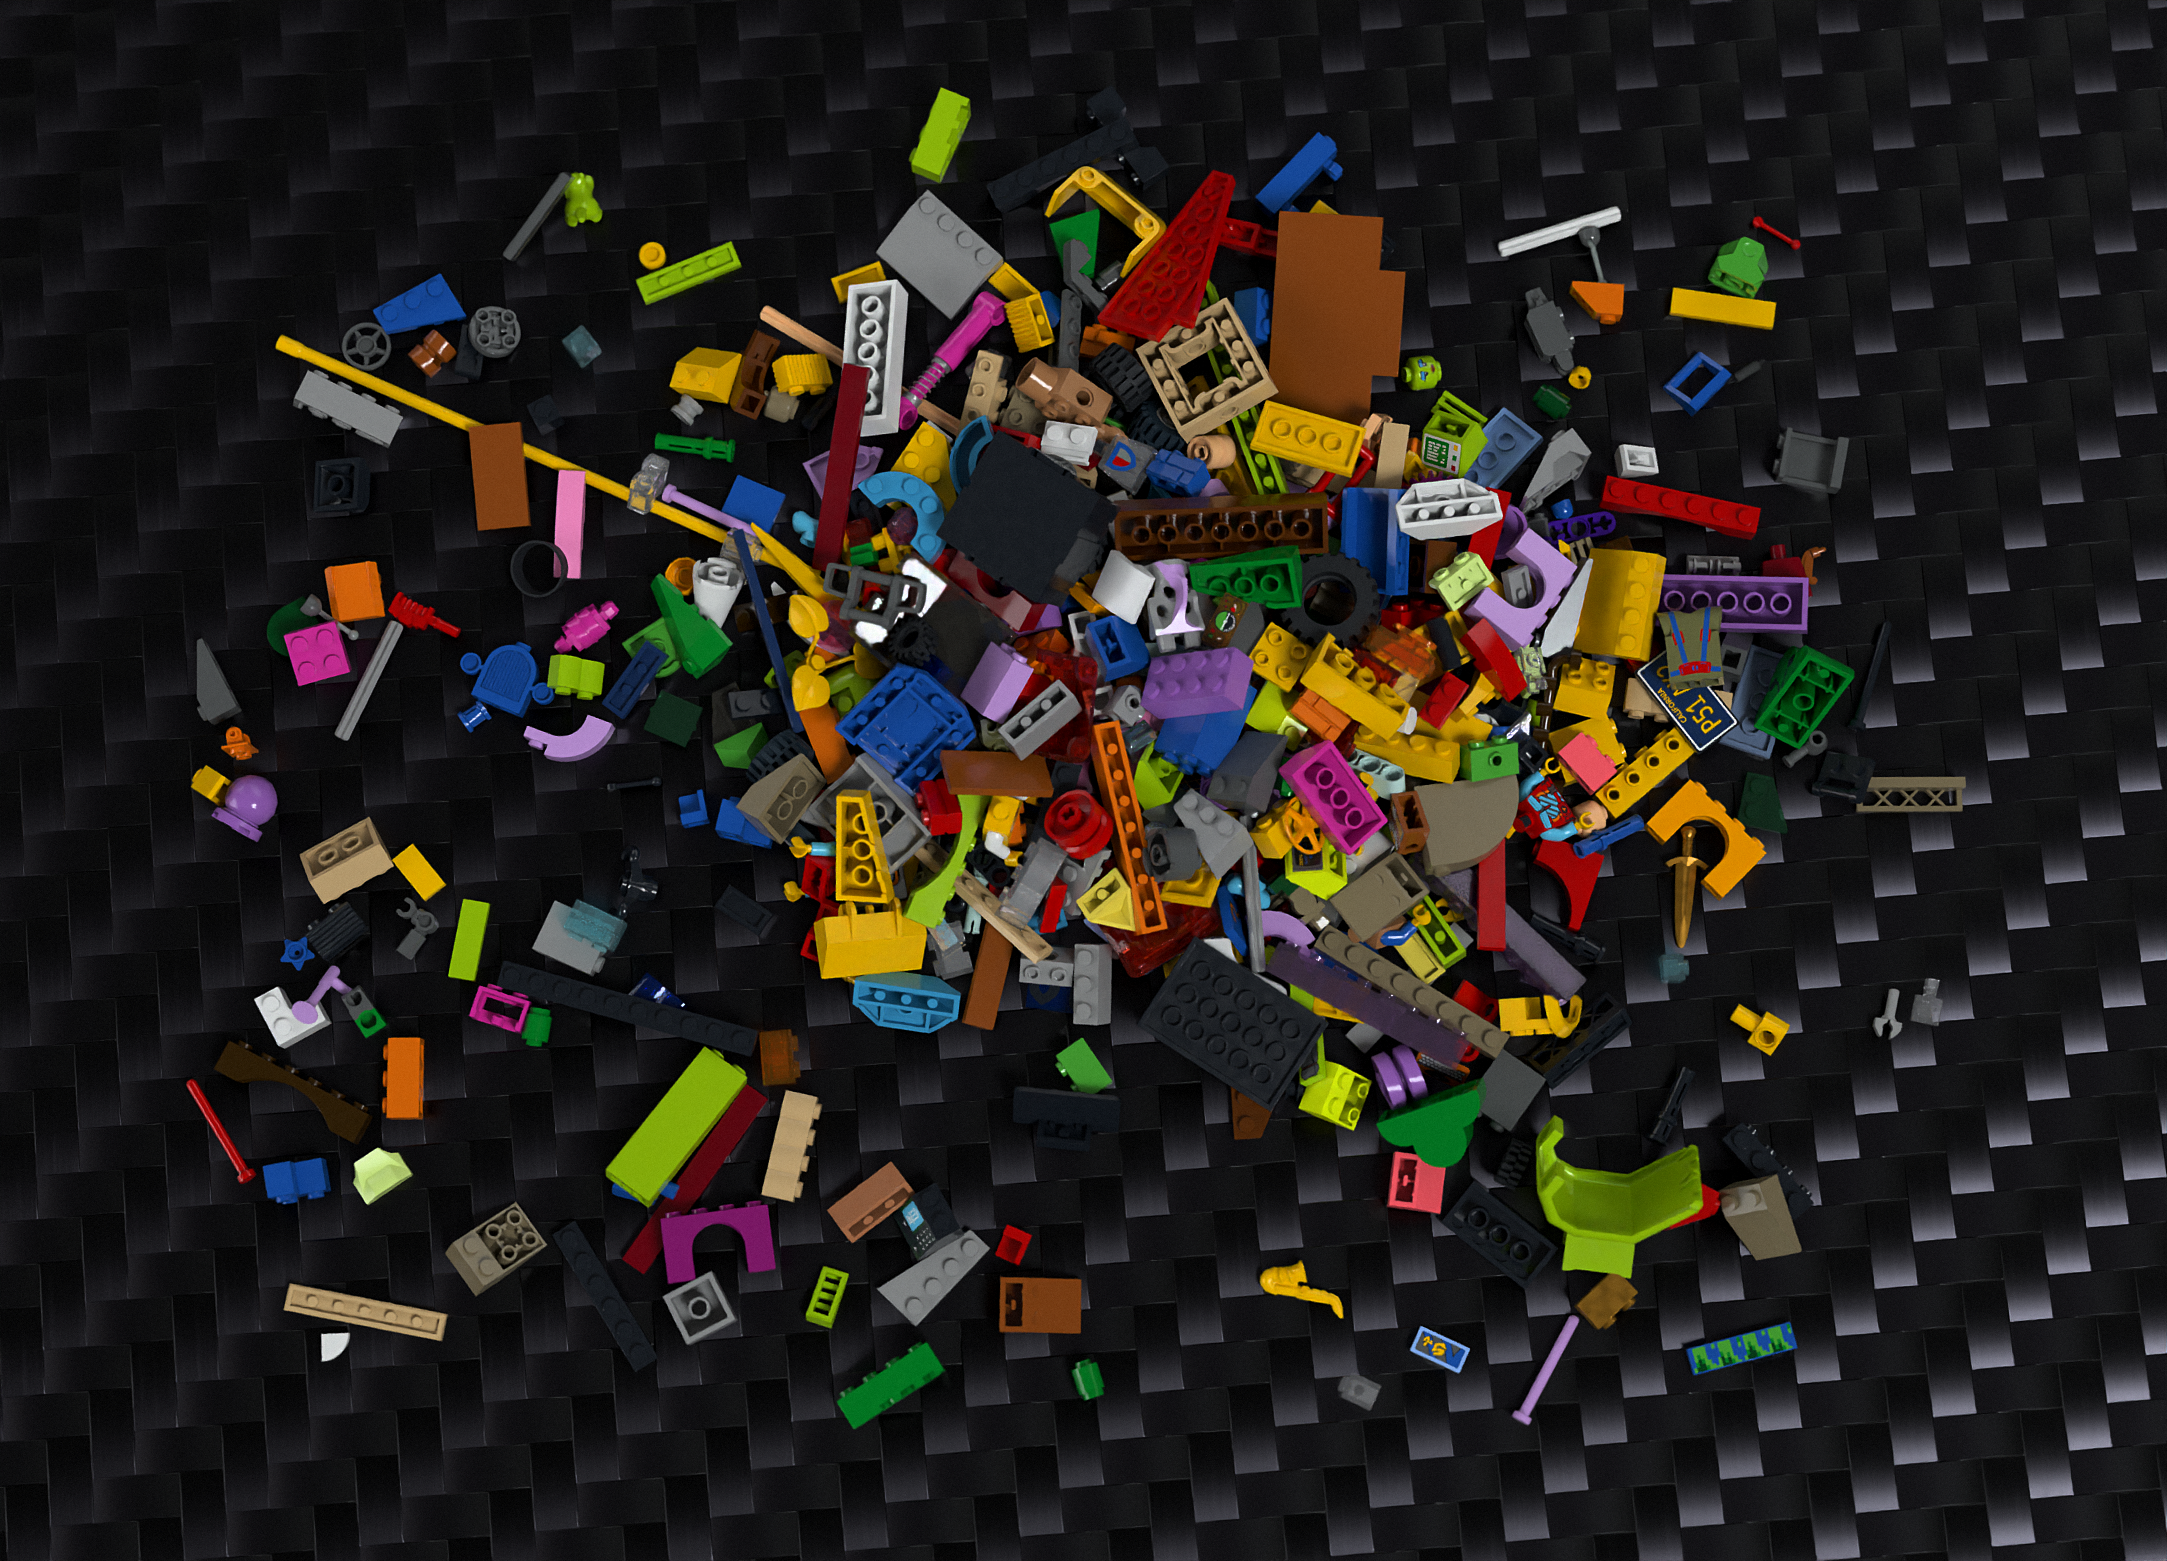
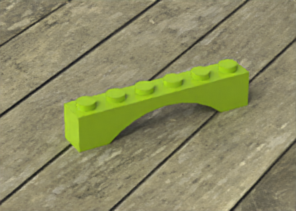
M956 795L963 813L962 830L956 833L951 852L939 871L925 884L911 891L902 912V917L931 929H935L936 925H941L946 913L943 910L946 901H951L955 893L956 887L953 884L956 877H960L965 869L966 862L963 860L967 851L971 852L976 843L974 834L977 827H982L987 816L984 810L987 803H991L993 796Z

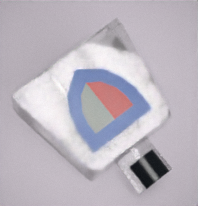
M1115 435L1110 444L1099 438L1093 448V453L1102 457L1098 467L1133 496L1137 494L1147 477L1146 469L1152 461H1155V457L1158 454V451L1152 446L1120 435Z

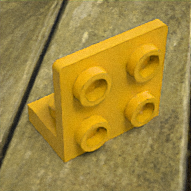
M1270 622L1249 656L1254 661L1252 671L1289 693L1305 669L1314 648L1307 643L1303 644L1297 637Z

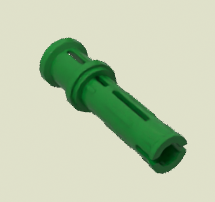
M657 433L655 449L700 454L708 460L713 457L727 459V462L732 463L735 454V439L723 441L715 440L712 436L698 439Z

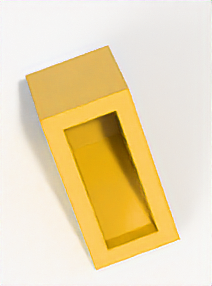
M206 765L204 769H199L192 779L194 783L191 787L223 808L227 789L232 782Z

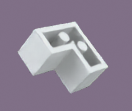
M276 987L254 999L278 1046L284 1049L331 1024L320 1001L315 1007L318 1013L316 1022L305 1024L298 1021L292 1013L293 1006L289 998L280 987Z

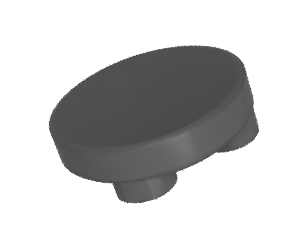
M500 307L480 308L474 314L468 326V336L471 344L478 352L488 357L499 358L510 354L520 340L521 331L515 313Z

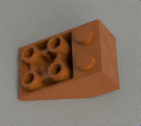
M1000 1277V1332L1081 1334V1279Z

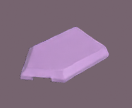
M859 445L852 491L857 489V485L874 475L884 451L882 448ZM830 450L803 463L821 500L823 498Z

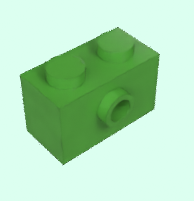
M1505 735L1492 736L1491 740L1488 741L1481 739L1469 740L1468 744L1460 746V777L1476 782L1519 774L1518 743L1507 739Z

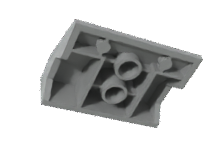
M929 190L910 207L876 251L886 263L949 320H952L972 300L978 288L992 273L996 272L1003 265V257Z
M1573 428L1567 432L1561 430L1551 438L1552 442L1548 444L1549 448L1545 451L1546 454L1542 457L1543 460L1518 508L1525 516L1542 505L1544 498L1570 479L1576 480L1580 477L1591 455V451Z
M865 752L855 759L854 764L837 781L829 786L808 809L836 838V796L844 789L870 791L891 876L933 836L930 834L928 826L922 825V809L916 808L915 797L912 798L893 781L894 776Z

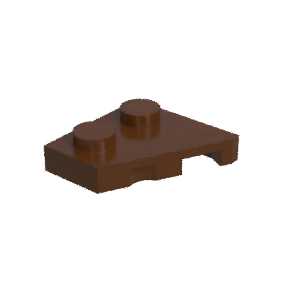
M1231 1087L1234 1140L1261 1139L1272 1111H1268Z

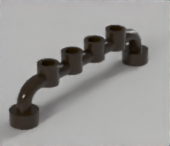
M1571 649L1570 654H1560L1554 657L1549 662L1547 673L1540 675L1539 690H1544L1543 700H1537L1535 715L1541 717L1539 726L1533 727L1532 737L1545 751H1547L1558 668L1563 664H1569V670L1579 671L1582 650ZM1553 778L1552 782L1562 796L1564 779Z

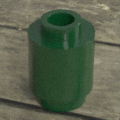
M1543 384L1532 399L1537 404L1536 407L1555 420L1559 416L1564 419L1572 408V405L1569 404L1571 398L1552 385L1547 386Z

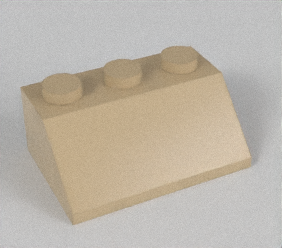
M370 817L299 854L308 880L323 904L339 898L343 893L363 885L365 881L385 873L394 866L389 852Z

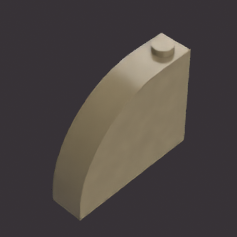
M1516 774L1476 782L1463 780L1455 781L1452 784L1439 783L1416 786L1412 789V791H1417L1430 828L1425 847L1421 851L1426 875L1435 874L1436 877H1443L1451 872L1472 867L1486 859L1497 849L1516 817L1519 802V787Z

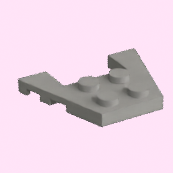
M1057 844L1042 887V896L1044 897L1050 873H1054L1068 885L1062 909L1070 915H1081L1082 910L1076 901L1092 888L1090 886L1094 878L1100 876L1103 870L1100 866L1104 859L1109 858L1111 850L1104 846L1100 852L1085 858V861L1082 862L1079 859L1071 858Z

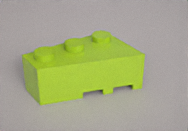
M940 88L937 99L930 111L927 125H924L919 137L921 140L918 148L915 147L911 153L909 162L912 165V172L941 183L971 116L968 98Z

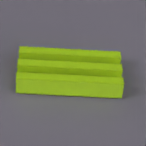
M1446 390L1430 412L1434 415L1442 407L1453 415L1469 419L1445 402L1447 400L1480 422L1479 426L1481 429L1488 421L1486 417Z

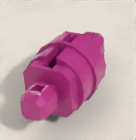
M607 601L602 604L600 610L592 603L589 607L586 606L578 613H575L562 627L566 636H561L555 641L554 647L560 654H566L572 650L573 645L578 651H582L595 642L597 643L601 637L607 634L606 631L611 628L607 619L611 620L619 611L613 601Z

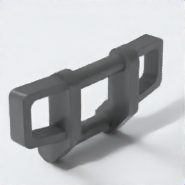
M828 563L823 584L825 592L845 599L840 609V619L847 621L854 619L871 623L889 631L893 627L899 612L921 613L923 611L928 588L925 583L905 579L901 575L890 576L864 570L862 566H849L840 563ZM835 569L851 572L847 593L832 587ZM863 580L891 586L888 606L883 616L856 609ZM904 585L914 586L919 589L915 608L901 606Z

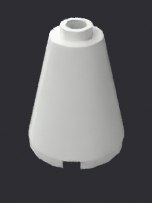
M712 557L708 558L707 562L700 563L701 560H699L693 566L694 603L699 608L698 613L706 621L712 619L721 629L744 583L745 575L743 570L740 572L736 569L737 564L734 562Z

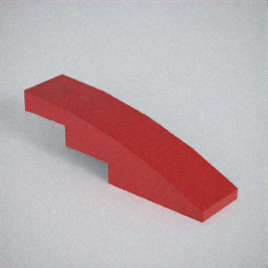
M1226 217L1218 244L1276 262L1278 232L1263 229L1259 224Z

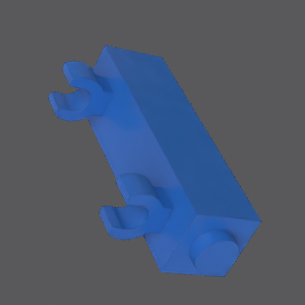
M1318 132L1255 197L1254 205L1272 221L1279 216V211L1300 212L1291 203L1323 170L1334 181L1342 175L1343 169L1332 161L1337 153L1335 142L1326 135L1323 137Z

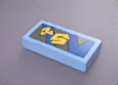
M1420 1326L1410 1348L1411 1352L1456 1373H1460L1470 1348Z

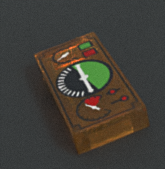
M1225 592L1201 640L1219 649L1227 648L1249 603Z

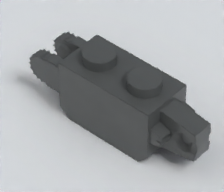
M1540 287L1526 292L1524 296L1529 312L1524 325L1539 359L1546 363L1552 361L1559 375L1564 377L1568 376V374L1570 375L1575 364L1571 355L1575 340L1572 332L1566 330L1562 322L1565 319L1559 306L1556 307L1553 301L1549 302Z

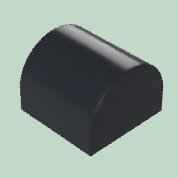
M1529 737L1518 745L1519 764L1529 775L1535 774L1550 756L1534 737Z

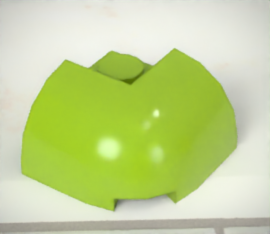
M855 663L846 665L826 675L824 678L830 686V698L834 706H836L840 720L883 677L865 679L856 673Z

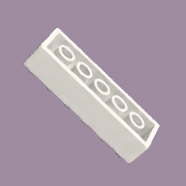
M897 279L849 285L843 363L871 367L860 437L898 432L908 293Z

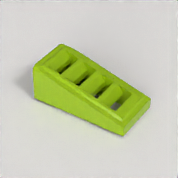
M823 1266L806 1313L807 1321L832 1328L849 1277L848 1273ZM826 1277L840 1281L839 1286L826 1282ZM826 1288L835 1291L836 1295L822 1292V1289ZM819 1298L832 1302V1306L818 1302ZM818 1309L829 1314L826 1316L815 1312V1310Z

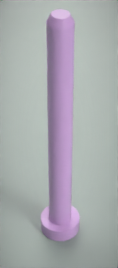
M668 484L662 495L663 501L667 503L671 501L677 502L735 530L743 528L744 534L759 540L751 529V525L677 492V488L674 485Z
M1571 1315L1568 1318L1519 1411H1514L1512 1417L1529 1425L1532 1420L1529 1415L1579 1323L1578 1317Z

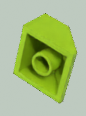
M1159 730L1153 733L1143 752L1133 781L1137 800L1144 810L1170 802L1184 776V773L1178 771L1177 765L1161 758L1162 754L1153 749L1160 733Z

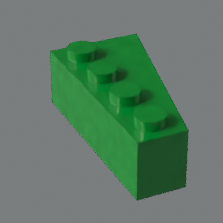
M922 1342L915 1344L907 1350L909 1354L902 1359L897 1356L886 1363L887 1369L877 1374L874 1371L862 1379L864 1384L855 1389L852 1385L839 1394L841 1399L837 1403L853 1429H857L946 1371L929 1343L922 1344Z

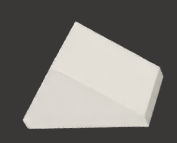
M1623 444L1618 447L1614 454L1618 478L1625 479L1659 473L1655 448Z

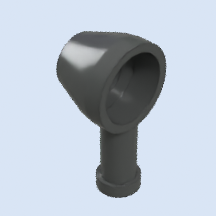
M1815 729L1800 749H1795L1789 755L1782 757L1783 762L1787 767L1791 768L1795 762L1806 754L1819 755L1827 747V736L1823 731ZM1813 736L1820 738V744L1813 742Z

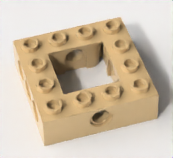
M1227 297L1199 312L1193 330L1177 325L1170 329L1159 343L1149 341L1136 349L1178 433L1187 444L1193 438L1203 436L1279 392L1235 308ZM1222 344L1231 357L1230 361L1241 376L1242 381L1237 377H1229L1223 380V384L1206 393L1204 391L1200 393L1194 401L1178 368Z

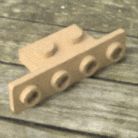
M985 350L978 351L956 440L960 432L969 423L983 415L989 416L991 424H999L1000 405L1007 395V388L1005 387L1007 380L999 378L1004 360L1003 356Z

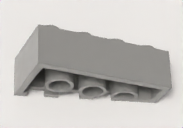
M314 370V372L307 371L294 397L293 406L302 409L303 405H305L313 415L319 418L330 416L332 417V422L337 426L351 430L353 427L358 435L389 448L403 419L399 415V410L389 405H386L384 408L376 404V399L367 394L357 395L351 392L353 388L343 382L335 384L328 380V375L318 370Z

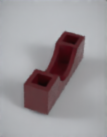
M958 550L947 572L955 580L954 583L968 590L972 594L973 599L988 606L993 615L1004 619L1010 629L1016 632L1034 631L1047 603H1035L1018 590H1013L1010 594L1005 595L997 587L994 578L973 565L972 562L965 560V554Z

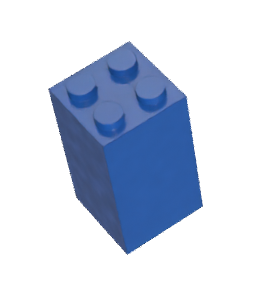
M1250 684L1248 685L1242 710L1165 718L1153 749L1162 754L1161 758L1177 765L1178 771L1187 775L1198 773L1211 778L1214 771L1236 745L1257 690Z

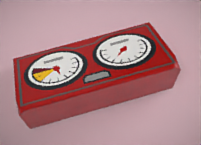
M1054 873L1049 875L1037 919L1040 933L1055 932L1068 887Z

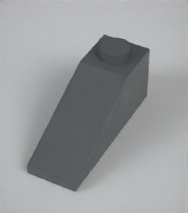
M201 638L197 640V699L200 703L197 709L204 721L208 720L213 725H216L241 712L242 709L208 643Z

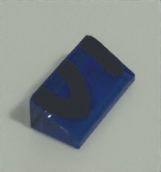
M1029 983L1026 1007L1073 1014L1074 985L1066 987Z

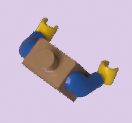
M1419 904L1413 909L1415 918L1405 913L1364 942L1373 949H1380L1386 946H1401L1418 930L1417 926L1419 924L1426 925L1431 921V915L1429 911L1425 912L1422 904ZM1350 928L1348 930L1349 939L1353 943H1358L1360 939Z

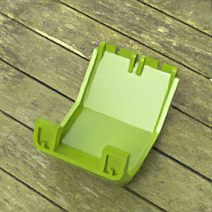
M1555 1115L1544 1126L1536 1139L1537 1192L1548 1222L1574 1237L1635 1244L1699 1212L1703 1206L1699 1155L1696 1145L1684 1147L1630 1174L1575 1168L1557 1158L1554 1146L1562 1138L1564 1131L1563 1120Z

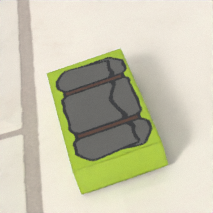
M1323 1033L1299 1068L1300 1084L1304 1086L1326 1078Z

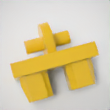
M895 527L882 528L881 533L871 538L876 551L887 548L889 558L878 561L880 572L900 575L908 573L905 560L913 559L911 550L914 547L911 545V542H908L906 534L899 535L901 538L899 540L895 534L897 532Z

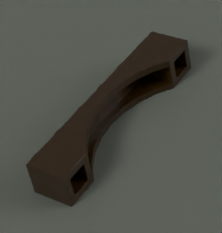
M241 1040L237 1044L231 1041L228 1042L214 1067L215 1070L240 1083L274 1081L295 1087L318 1107L330 1131L352 1143L359 1144L373 1118L372 1115L367 1113L368 1107L356 1101L353 1105L345 1102L346 1096L334 1089H331L330 1093L322 1090V1083L311 1077H308L305 1081L297 1076L300 1071L286 1064L284 1068L275 1065L276 1059L264 1052L260 1056L251 1052L253 1047Z

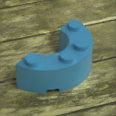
M987 415L978 417L969 423L960 432L951 450L949 461L950 476L958 495L964 486L968 487L971 483L969 477L980 461L982 453L995 436L989 416Z
M896 471L873 475L857 485L878 508L896 501L908 503L913 507L917 514L919 525L911 545L928 563L933 565L942 554L947 543L935 535L947 516L946 508L939 495L921 479L908 473Z

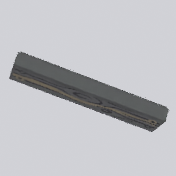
M562 172L506 248L503 256L510 261L517 259L575 177L568 172Z

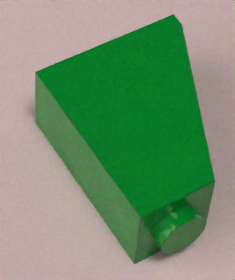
M1099 209L1049 224L1050 234L1062 268L1063 244L1071 239L1080 240L1087 246L1088 253L1092 258L1078 272L1087 275L1091 281L1094 280L1100 223Z

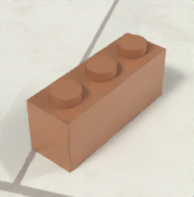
M889 1162L862 1184L858 1185L853 1191L837 1201L827 1211L851 1243H853L901 1207L915 1192L894 1164Z

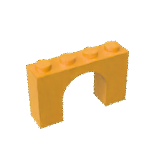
M1690 779L1643 828L1663 845L1683 824L1689 821L1705 820L1714 824L1724 837L1725 853L1719 864L1700 883L1719 901L1754 867L1766 852L1763 850L1764 845L1754 836L1751 838L1744 832L1745 827L1736 818L1731 819L1725 813L1726 808L1719 801H1712L1706 795L1707 790L1702 784L1697 781L1694 783Z

